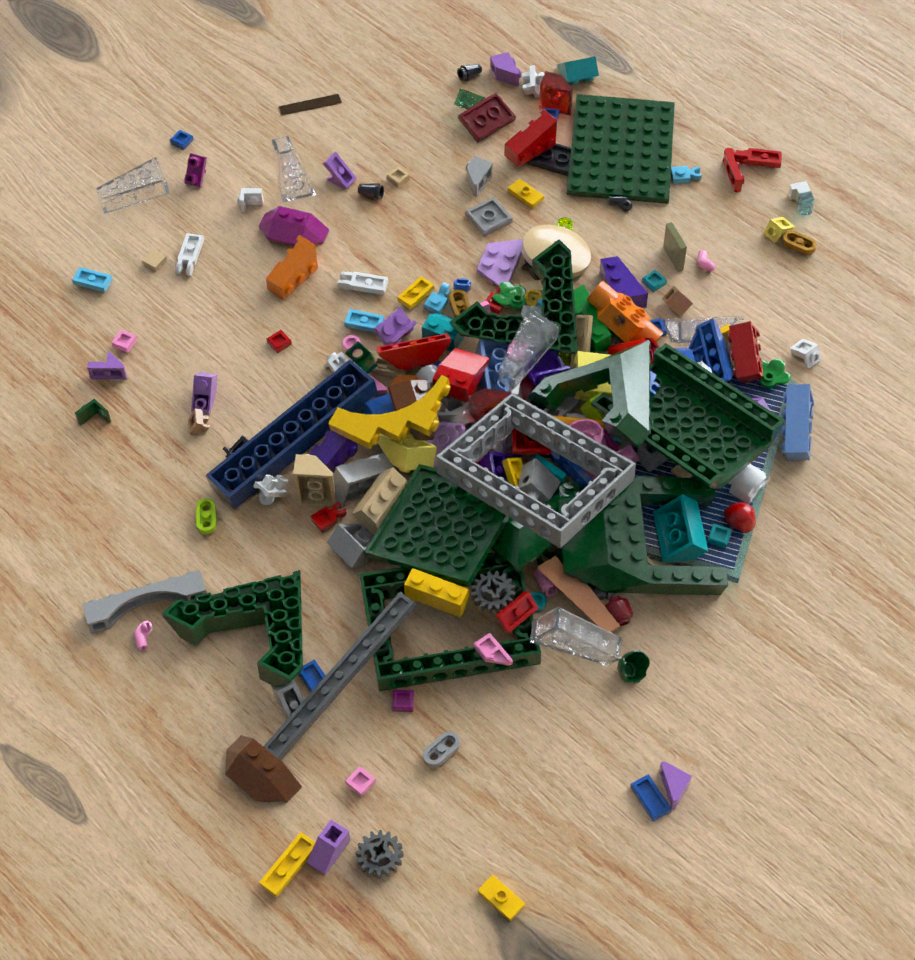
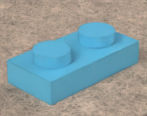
M79 267L72 282L74 285L105 293L113 279L112 275Z
M349 309L344 323L347 328L375 333L373 328L384 320V316Z

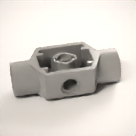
M427 365L420 369L416 376L427 380L431 390L433 388L432 378L438 368L436 365ZM443 396L441 407L437 412L439 423L443 421L455 424L461 423L465 426V432L477 423L471 415V399L468 403L449 396Z

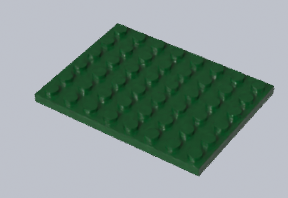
M577 94L567 195L608 199L609 197H626L631 201L669 204L675 102Z

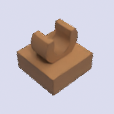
M195 408L188 418L189 434L197 435L200 430L206 432L210 425L204 424L207 423L209 417L203 416L201 409Z

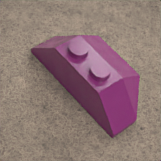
M278 206L265 213L259 224V229L268 240L291 246L296 245L298 242L296 238L299 235L314 244H323L329 233V228L312 213Z

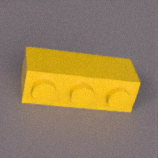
M413 568L404 583L405 596L460 618L469 602V589Z

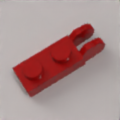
M726 148L724 150L723 164L734 192H741L742 184H744V175L740 173L739 163L735 161V151L732 148Z

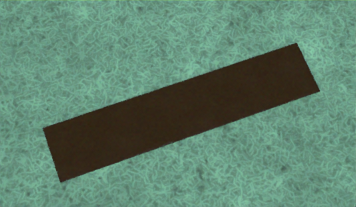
M339 94L282 105L279 106L281 115L342 103Z

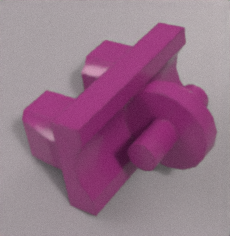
M190 153L184 179L185 184L202 187L204 173H206L207 157Z

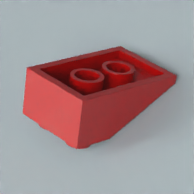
M455 348L439 365L432 378L433 387L441 375L449 379V386H451L447 396L469 403L490 358Z

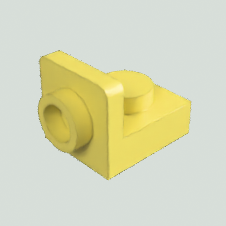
M784 217L770 219L764 235L776 243L782 234L790 230L793 231L795 226Z

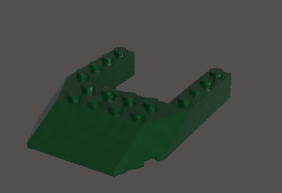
M635 476L632 483L562 547L564 574L572 578H578L585 584L590 583L604 593L722 595L728 586L726 567L648 565L641 504L665 505L682 494L697 501L698 506H710L716 497L715 488L707 486L697 478ZM576 493L558 500V512L560 514L562 506L575 498Z

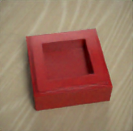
M282 330L266 338L267 343L277 353L292 345V340Z

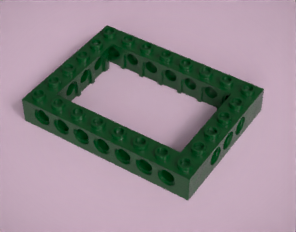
M495 552L487 555L474 580H480V574L486 577L488 571L492 575H495V572L498 571L499 576L505 573L506 580L512 579V585H515V599L524 591H527L522 570L517 573L511 563L508 561L504 562ZM399 567L359 574L368 627L385 609L384 600L395 598L399 592L405 595L404 583L411 572L410 569ZM446 580V581L451 582V583H454V584H456V585H459V586H462V587H466V585H463V584H459V583H456V582H452V581ZM531 614L512 630L514 641L505 640V642L499 643L513 660L512 665L485 662L474 647L469 648L468 646L460 650H444L442 653L430 655L425 653L424 656L403 657V659L394 660V650L390 636L373 655L379 691L540 665L541 649L533 615Z

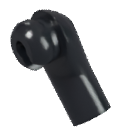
M609 197V205H618L624 211L631 210L632 203L628 198Z

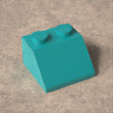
M596 56L557 64L564 83L569 82V85L578 84L581 79H585V82L595 80L594 77L599 76Z
M439 313L429 314L422 326V338L448 333L451 343L446 350L451 352L458 348L464 336H461L449 324L453 318Z

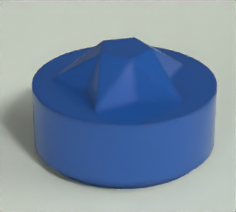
M458 278L453 282V289L463 290L464 292L470 291L471 281L465 278Z

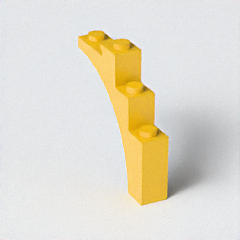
M441 375L434 387L421 399L398 411L365 415L349 412L337 407L328 423L330 430L369 449L379 442L380 434L400 443L403 438L408 436L409 427L430 436L432 431L435 432L439 426L437 412L441 407L443 396L446 397L450 391L449 379Z

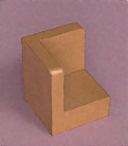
M675 286L662 298L679 316H682L693 304Z

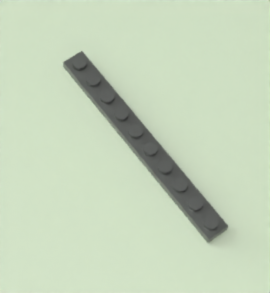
M399 592L263 747L281 761L417 606L415 602Z

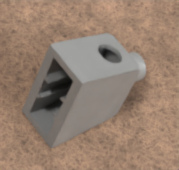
M535 458L522 466L518 487L521 491L530 496H535L536 500L544 503L551 499L561 481Z

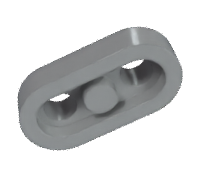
M445 732L424 750V763L430 768L440 767L458 751L460 747L458 735L454 732ZM447 743L453 744L451 747L446 746ZM436 756L437 760H431L430 758Z

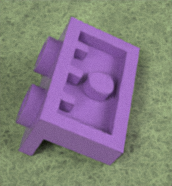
M400 307L375 326L373 330L385 346L399 343L402 340L400 337L404 334H410L417 322L416 320L411 322Z

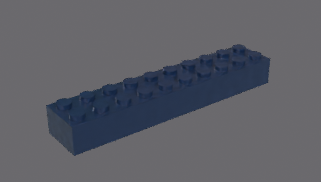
M349 359L207 473L206 478L211 488L235 510L259 490V488L253 487L255 482H262L266 475L273 477L278 475L295 461L296 454L302 455L321 440L327 430L331 431L328 423L337 407L354 413L378 393L375 380Z

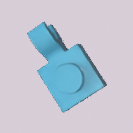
M442 283L438 294L432 292L424 303V309L441 314L448 304V298L446 297L450 294L448 290L450 285Z

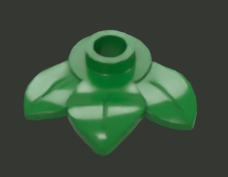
M501 282V293L492 296L495 302L502 306H509L513 310H521L526 303L524 298L526 290L520 284L514 287L509 282Z
M773 359L769 363L762 360L763 378L759 379L762 387L770 389L776 384H785L791 379L792 375L784 372L785 363L782 359Z

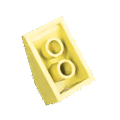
M411 433L406 438H403L400 443L380 434L379 446L391 464L398 467L399 471L408 473L410 470H416L419 464L429 467L434 466L437 446L425 440H415Z

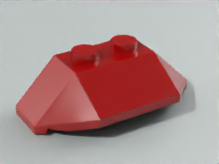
M448 333L379 346L376 347V351L381 358L396 368L408 371L416 366L425 367L431 365V363H436L451 343V338Z

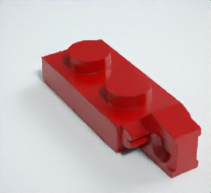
M756 148L735 151L736 155L734 158L738 163L781 168V151Z

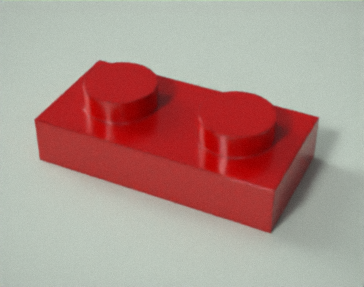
M524 591L495 616L504 631L509 633L534 613L538 606L530 593Z

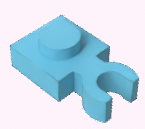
M688 166L671 167L673 184L690 183V179L695 181L701 180L700 167H693L692 169H688Z

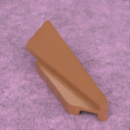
M556 556L538 566V569L606 634H610L620 627L588 584L581 582L578 578H572L564 574L563 565Z

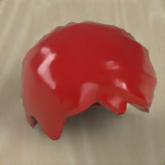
M737 502L727 507L723 512L731 529H738L742 533H749L756 525L755 510L747 503Z

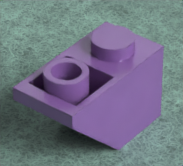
M509 52L490 56V69L495 79L519 86L521 71L519 68L517 69L515 60L511 58Z
M199 372L194 375L191 412L196 408L201 409L202 413L210 414L216 396L218 374Z
M330 820L318 836L307 864L323 875H326L351 841L349 831L333 820Z

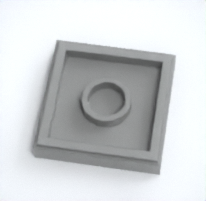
M494 197L465 211V216L484 237L513 223V218Z

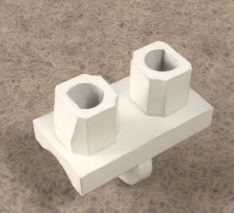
M535 65L530 66L529 72L522 73L525 83L523 85L525 95L534 94L535 98L540 97V87L548 84V75L543 72L537 74L535 72Z
M266 475L262 482H255L253 486L254 488L261 489L259 500L264 505L272 504L275 497H286L288 494L284 489L288 480L281 475H276L275 478L271 475Z

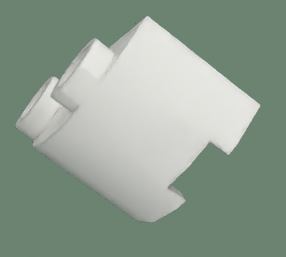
M749 464L729 482L732 485L729 493L749 504L755 498L760 488L767 484L770 476Z

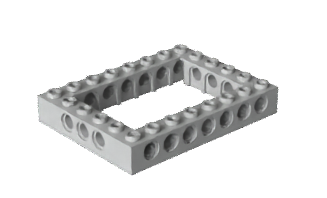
M513 393L436 456V467L439 475L559 548L563 547L634 481L636 463ZM513 429H516L596 475L597 478L588 482V486L580 493L577 492L575 498L568 504H564L560 514L551 509L550 505L546 506L536 500L535 496L526 494L518 486L511 485L503 477L496 476L488 468H483L475 462Z

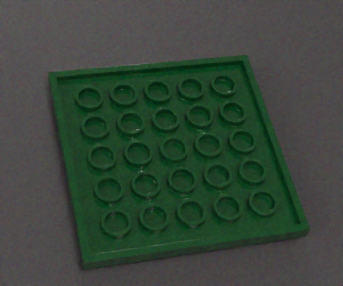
M419 464L364 553L366 557L410 570L413 568L438 578L470 586L509 517L439 475L437 468Z

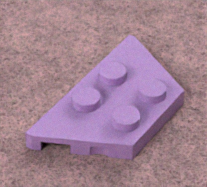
M523 239L488 243L477 267V273L486 278L492 285L496 284L499 286L501 282L510 283L522 255L521 246Z

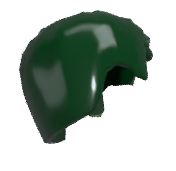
M633 650L624 654L619 659L617 666L620 678L624 683L640 682L647 675L646 672L650 665V659L640 650Z

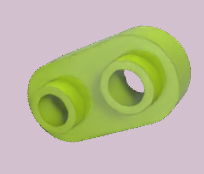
M203 498L196 504L197 529L204 535L213 533L217 528L216 505L210 498Z

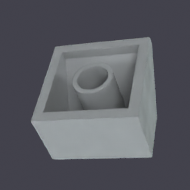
M338 524L327 541L332 547V551L339 555L350 568L364 567L374 560L366 557L364 553L374 535L362 524Z

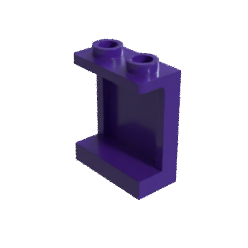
M539 348L527 349L525 363L522 364L534 387L546 377L571 370L570 366H564L558 351Z

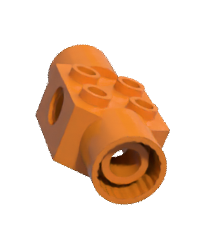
M604 281L586 299L597 309L598 319L624 342L642 338H653L657 342L663 335V332L650 322V317L643 308L637 307L629 296L617 293Z

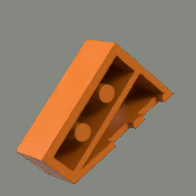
M301 235L296 238L298 242L293 249L289 248L286 251L288 255L283 262L279 261L266 278L268 291L283 300L288 295H291L318 268L315 244Z

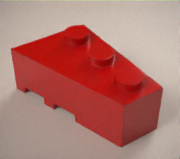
M545 109L540 112L541 116L537 120L529 122V127L523 132L520 130L505 143L504 156L516 167L527 163L530 159L539 156L542 152L556 145L557 120Z
M751 321L729 326L728 340L730 344L732 343L733 349L730 350L732 361L735 362V367H733L734 377L741 383L762 379L763 366L762 358H760L759 354L761 345L757 342V337H760V331Z

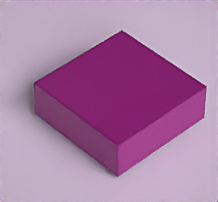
M393 690L392 711L413 712L414 690Z

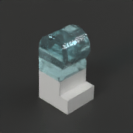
M807 182L790 184L788 191L789 199H795L800 214L810 215L813 212L815 199Z

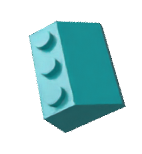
M682 494L653 511L663 562L694 560L708 552L697 501Z

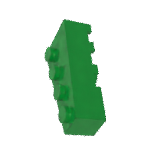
M585 285L574 289L575 315L593 316L590 352H605L611 346V334L607 326L598 319L597 309L586 300L589 293Z

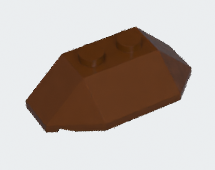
M397 375L388 387L394 411L410 406L430 391L427 380L415 375ZM409 427V432L413 434L415 440L434 439L435 432L433 431L430 436H427Z
M241 735L226 750L225 775L255 801H281L287 803L302 788L285 764L254 738Z

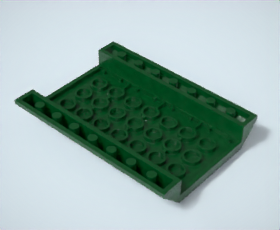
M667 343L654 352L653 363L650 365L649 372L652 371L657 375L654 382L659 384V388L655 390L656 394L649 398L650 434L644 442L707 486L721 489L771 446L783 427L785 420ZM603 392L591 402V406L607 415L614 407L613 397Z

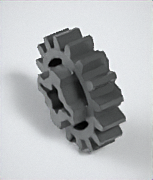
M488 571L486 577L480 574V580H474L472 600H475V606L481 605V611L488 609L489 614H491L492 610L499 613V609H504L515 599V585H512L511 578L506 580L505 573L499 576L498 571L495 572V575Z
M379 830L378 835L371 831L370 838L363 836L364 844L358 843L359 850L356 851V857L359 859H357V864L362 866L363 873L369 870V877H372L375 873L378 879H381L382 874L385 873L388 878L390 877L389 871L392 870L396 873V865H402V860L400 859L404 857V853L401 851L403 849L402 843H397V836L391 838L389 831L386 835L382 834V830ZM389 845L393 848L394 854L389 850ZM365 854L368 858H371V863L366 860Z

